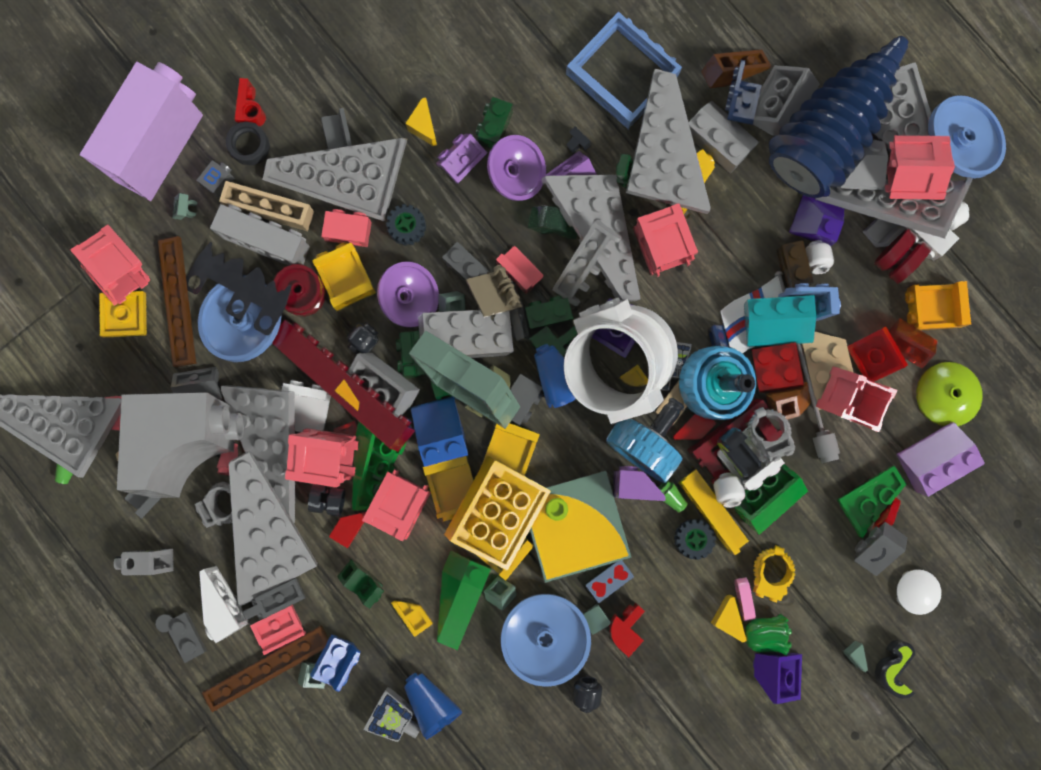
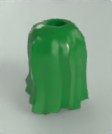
M782 614L773 618L751 620L745 627L746 644L756 652H780L787 655L789 648H791V642H788L789 635L792 634V630L787 624L789 620Z

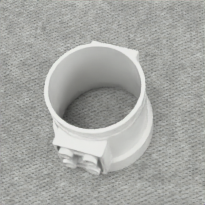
M619 298L600 305V307L595 305L580 312V317L573 320L578 335L570 343L564 359L565 379L574 397L588 409L601 414H607L611 424L653 412L664 401L660 390L671 379L677 365V343L668 324L655 312L644 307L630 305L628 299L620 301ZM611 328L622 331L640 345L649 366V379L644 392L637 394L621 393L612 389L600 379L591 363L589 351L590 340L596 329Z

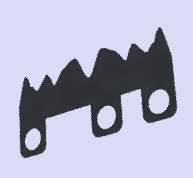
M210 242L197 257L186 277L187 290L196 295L201 291L207 278L212 279L235 292L226 307V312L236 319L244 317L251 302L262 307L254 322V328L264 335H270L286 307L291 285L279 292L276 291L275 281L265 286V278L259 267L243 277V259L236 258L223 263L224 253L213 257L211 251L212 242ZM196 275L200 278V285L196 289H191L189 287V279ZM236 300H241L244 303V308L242 312L236 314L232 311V304ZM263 316H270L272 319L271 326L268 329H262L259 324L260 319Z

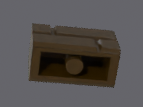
M803 241L785 244L776 250L786 288H795L796 284L807 283L809 286L814 283L812 274L809 272L811 270Z

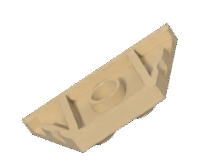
M815 332L813 343L801 344L816 402H818L830 379V371L833 366L853 372L846 339Z

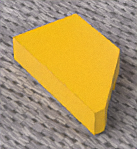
M396 600L391 603L414 637L433 624L421 605Z

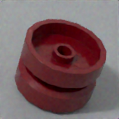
M906 228L887 246L874 262L882 271L891 268L889 277L897 284L913 273L932 250L923 240L914 244L917 235L909 228Z
M293 264L284 267L277 273L274 279L277 292L285 290L287 286L291 285L285 310L295 316L306 317L316 313L326 299V288L323 281L311 268L305 265Z

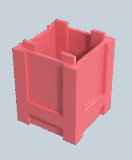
M894 135L893 142H889L891 153L886 172L888 185H885V192H889V199H945L946 190L955 168L950 146V136Z
M679 203L637 218V224L633 227L651 276L656 274L659 277L660 272L685 263L688 267L690 262L695 259L694 255L698 253V250Z
M109 225L103 227L101 231L80 245L70 249L80 262L84 272L114 306L127 300V295L139 287L141 289L144 288L150 281L149 276L141 268V261Z
M833 366L821 399H818L815 407L879 432L882 427L883 417L897 390L867 380V377Z
M309 428L303 429V432L298 434H290L288 438L289 448L285 479L330 487H338L345 480H351L352 476L355 475L356 467H353L354 450H358L359 442L356 441V435Z
M394 470L392 473L387 472L362 521L403 542L404 539H408L431 492L428 491V485H424L422 488L399 476V470Z

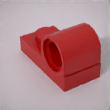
M239 78L235 121L237 123L248 121L262 126L265 123L266 115L260 105L252 101L255 99V87L246 78ZM253 111H258L256 116L249 117Z

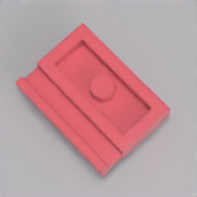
M293 605L250 625L264 655L306 634Z

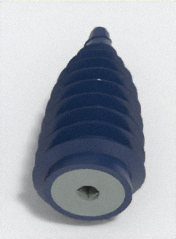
M898 36L893 38L877 53H871L866 59L857 60L850 67L840 69L836 77L827 79L822 88L813 92L811 99L802 103L800 111L793 113L789 123L784 124L780 128L779 135L774 136L770 140L769 151L771 155L769 157V164L774 173L787 186L807 197L821 198L830 195V186L840 187L845 184V174H850L855 170L854 161H859L864 157L863 148L871 146L873 143L872 134L880 131V120L888 115L886 104L893 101V93L890 87H894L897 84L895 74L900 69L899 65L908 49L909 42L905 37Z

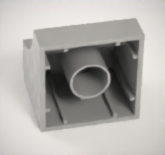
M208 393L122 395L117 490L150 498L180 497L184 483L197 466L213 456L234 452V440H241L244 433L242 414L235 413L234 407Z

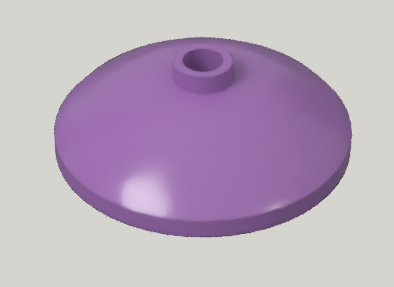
M521 135L506 136L497 141L489 153L487 161L488 175L494 188L502 196L510 200L522 201L533 197L539 192L543 186L541 179L546 175V165L540 149L533 141Z
M400 262L392 265L382 274L377 288L378 302L383 313L393 323L403 327L419 326L418 317L422 313H431L437 310L439 303L438 286L431 273L423 266L413 262ZM401 293H402V294L404 295V297H405L404 300H402V299L400 298V294H401Z

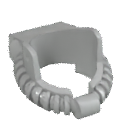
M762 407L755 410V415L749 420L747 430L750 441L757 449L761 450V455L767 457L769 462H776L785 455H792L795 451V445L791 437L790 423L785 419L786 417L773 409L765 410ZM766 416L779 422L783 433L782 436L776 441H763V438L759 437L755 431L759 418Z
M227 482L216 483L210 488L207 495L204 496L203 501L194 504L206 528L215 524L221 526L223 523H233L232 512L230 515H226L221 512L217 504L218 496L223 490L231 493L230 484Z

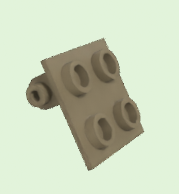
M501 265L495 266L492 273L466 279L483 317L522 307L519 300L520 296L516 294L514 285L511 284L512 281L506 274L505 267Z

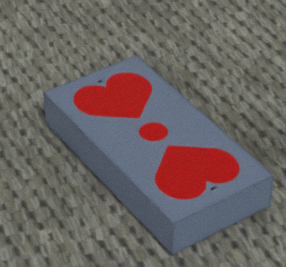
M621 560L610 565L585 585L597 602L600 603L634 576Z

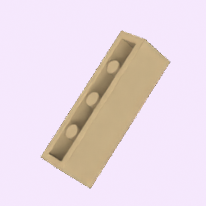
M225 181L219 200L226 207L231 204L240 208L242 213L249 215L250 212L260 216L262 219L307 232L314 214L309 204Z

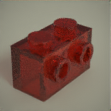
M901 318L889 330L903 357L921 369L936 354L938 340Z

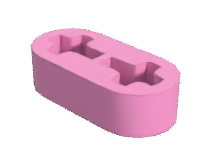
M746 577L735 579V590L741 618L743 621L754 620L755 610L748 579Z

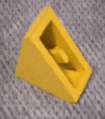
M422 98L407 120L406 127L415 136L432 146H436L437 143L427 100Z
M727 595L711 624L739 641L746 642L735 597Z

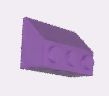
M954 422L896 454L915 492L928 497L985 464L976 445Z
M622 466L619 467V471H614V498L665 501V495L644 472L638 471V467Z

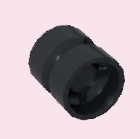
M313 484L308 500V511L314 513L326 511L327 515L341 516L345 503V488L331 487L328 489L327 486Z

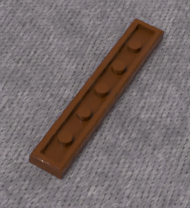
M175 236L158 240L172 365L173 367L196 364L182 241L181 237Z
M321 625L203 691L202 695L211 712L218 710L321 652L329 638Z

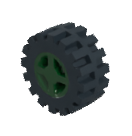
M402 204V207L396 206L394 211H390V216H387L386 226L391 238L396 243H401L404 246H407V244L414 245V242L418 243L426 231V222L423 214L417 207L414 208L413 205L406 206V204Z
M686 520L680 524L674 535L675 546L678 551L689 559L699 560L706 558L708 554L712 553V549L716 545L714 530L709 524L701 520Z

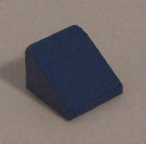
M714 325L708 329L712 346L729 345L724 326Z

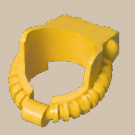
M774 546L773 549L763 550L756 557L757 560H755L753 566L754 576H756L753 592L756 593L755 596L761 598L767 596L770 601L777 603V600L781 601L783 596L787 595V587L794 580L795 565L791 557L784 552V548ZM775 554L781 556L787 570L780 582L769 583L765 580L763 574L764 561Z

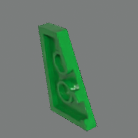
M891 466L836 500L858 536L863 538L873 522L875 523L878 520L879 515L893 502L906 486V483L896 467Z

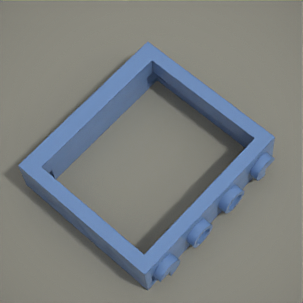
M618 12L567 65L566 75L622 125L629 129L644 113L647 98L632 113L581 67L616 30L623 34L662 70L676 74V77H678L682 67L675 62L676 58L670 57L664 52L660 44L651 41L644 30L635 27L630 18L626 19Z

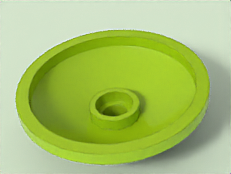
M953 362L936 364L927 369L918 381L916 388L918 406L924 416L937 425L945 427L951 422H954L957 426L966 424L976 416L982 404V388L978 378L970 369L961 364ZM954 389L958 392L957 397L953 395Z

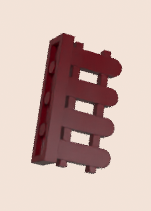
M754 399L740 415L727 419L687 449L692 457L700 458V461L697 463L700 467L705 466L713 477L710 481L713 485L720 478L721 474L730 473L727 468L724 469L716 458L720 448L717 447L713 451L711 449L716 445L718 446L717 439L732 427L744 431L748 427L746 423L755 415L754 411L762 407L764 409L768 407L763 400ZM766 416L759 418L756 427L765 438L763 441L772 442L778 440L783 434L781 429L776 430Z

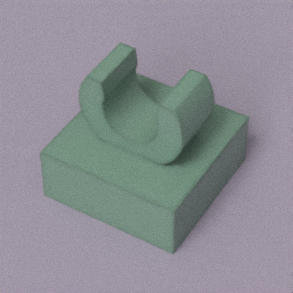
M179 193L174 197L172 218L182 220L184 217H195L196 213L190 212L188 206H196L197 202L195 200H188V195Z

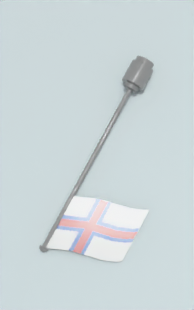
M777 271L775 278L761 288L734 300L720 311L729 347L735 348L741 353L753 348L747 347L744 303L747 299L776 298L778 294L785 292L781 276L783 273L781 271ZM796 344L820 432L816 433L817 437L813 438L817 456L821 459L822 463L838 460L840 451L835 433L830 434L829 430L824 431L819 409L815 407L817 402L801 344Z

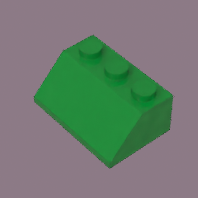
M783 464L777 474L764 479L763 484L756 490L749 491L744 489L745 498L741 501L740 505L732 508L749 527L760 535L803 497L808 490L802 478Z

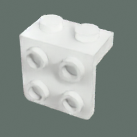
M291 380L290 384L283 383V391L295 392V431L303 432L305 428L324 431L331 396L319 385L312 384V388L303 387L304 383Z
M746 428L742 431L747 436L745 442L761 461L760 469L749 478H743L734 469V465L721 450L717 452V455L730 473L742 479L744 489L751 491L759 488L763 484V480L768 476L777 474L784 461L780 459L776 462H769L767 457H763L761 450L757 449L750 441L751 439L748 437V430Z

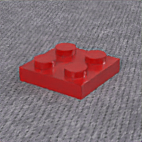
M887 327L847 346L862 375L872 382L908 366Z
M796 342L752 350L759 393L804 386Z

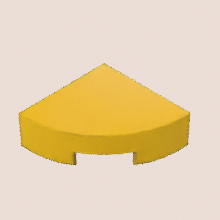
M638 365L619 377L625 384L633 387H641L648 383V378Z

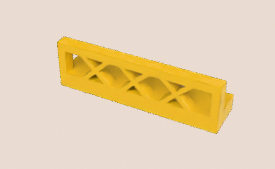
M697 469L681 479L678 484L705 521L714 530V533L727 551L732 555H736L740 552L739 548L749 542V540L724 506L717 502L716 495Z

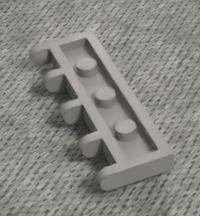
M597 219L552 290L563 298H568L569 302L574 306H578L580 300L575 297V294L579 288L585 292L588 291L590 287L584 280L590 272L595 275L599 274L600 269L595 266V263L601 255L606 258L610 257L611 252L606 249V246L611 239L615 242H620L621 236Z

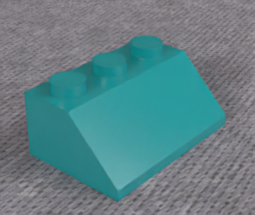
M815 295L747 299L744 303L747 347L814 342L816 325Z

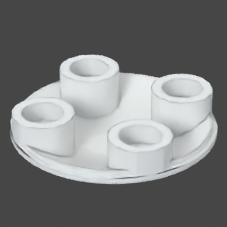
M912 570L902 575L897 585V602L905 610L918 615L927 614L933 611L940 602L941 587L938 580L931 573L924 570Z

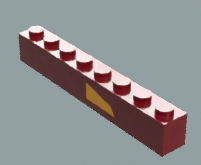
M284 320L272 344L387 447L398 452L415 432L410 426L412 422L402 414L398 416L394 412L396 408L386 400L382 402L378 398L380 394L369 386L367 389L363 385L365 381L355 373L351 375L348 372L349 367L340 360L336 362L333 359L334 354L326 347L320 348L318 346L320 342L311 334L308 336L304 334L305 328L297 322L292 324Z

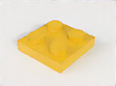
M131 292L126 296L127 300L115 306L104 293H100V336L147 335L146 292Z

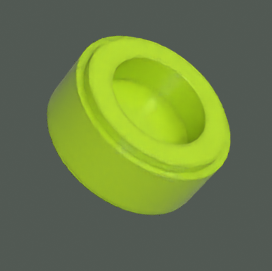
M553 498L546 504V514L550 519L559 521L566 517L568 505L564 500Z

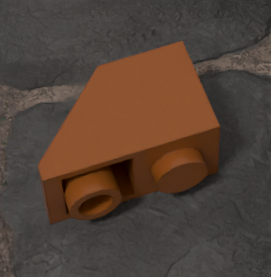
M805 382L802 387L766 393L768 409L782 413V416L784 415L787 420L800 416L811 404L808 383Z

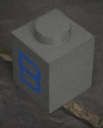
M212 160L196 181L220 199L225 181L233 182L235 178L230 174L232 170L222 162L217 164Z

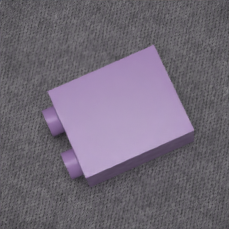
M136 61L81 151L80 156L116 183L152 201L203 116L192 103L196 94L190 88L180 83L182 77L165 64L158 62L154 70H151Z

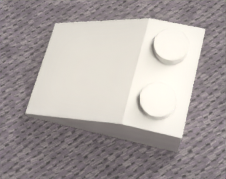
M217 566L200 571L205 632L210 640H214L217 643L243 628L251 621L249 619L245 620L242 613L244 611L243 608L239 606L237 598Z

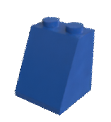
M453 396L411 407L417 444L424 467L468 455L465 434Z

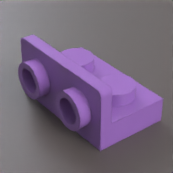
M471 134L458 135L452 142L454 145L449 150L445 149L438 156L439 160L436 162V165L442 167L455 183H459L487 154Z

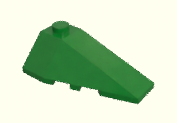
M358 422L356 441L359 442L358 450H354V467L356 468L355 475L353 476L352 509L368 510L387 472H393L395 468L393 464L398 455H402L406 443L398 452L392 450L361 422Z
M452 550L442 571L437 642L458 650L491 567Z

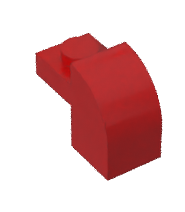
M637 603L633 606L630 604L623 611L622 615L624 617L622 619L614 614L609 625V632L613 642L628 657L644 641L631 629L645 612Z

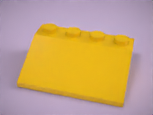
M487 456L444 536L454 544L508 570L551 491Z

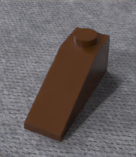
M763 50L713 54L701 70V73L709 88L726 87L731 85L735 66L740 67L741 60H745L741 80L770 69L771 64Z

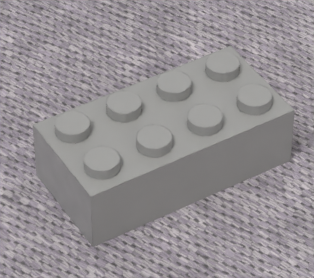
M220 204L210 229L222 239L288 266L304 264L311 247L306 243V239L301 237V233L292 229L289 232L285 231L278 223L273 221L266 223L261 220L260 216L250 212L249 215L241 212L240 208L229 204L226 207Z
M480 310L422 313L418 317L420 337L426 330L470 358L507 356L513 352L509 311L488 317H483Z

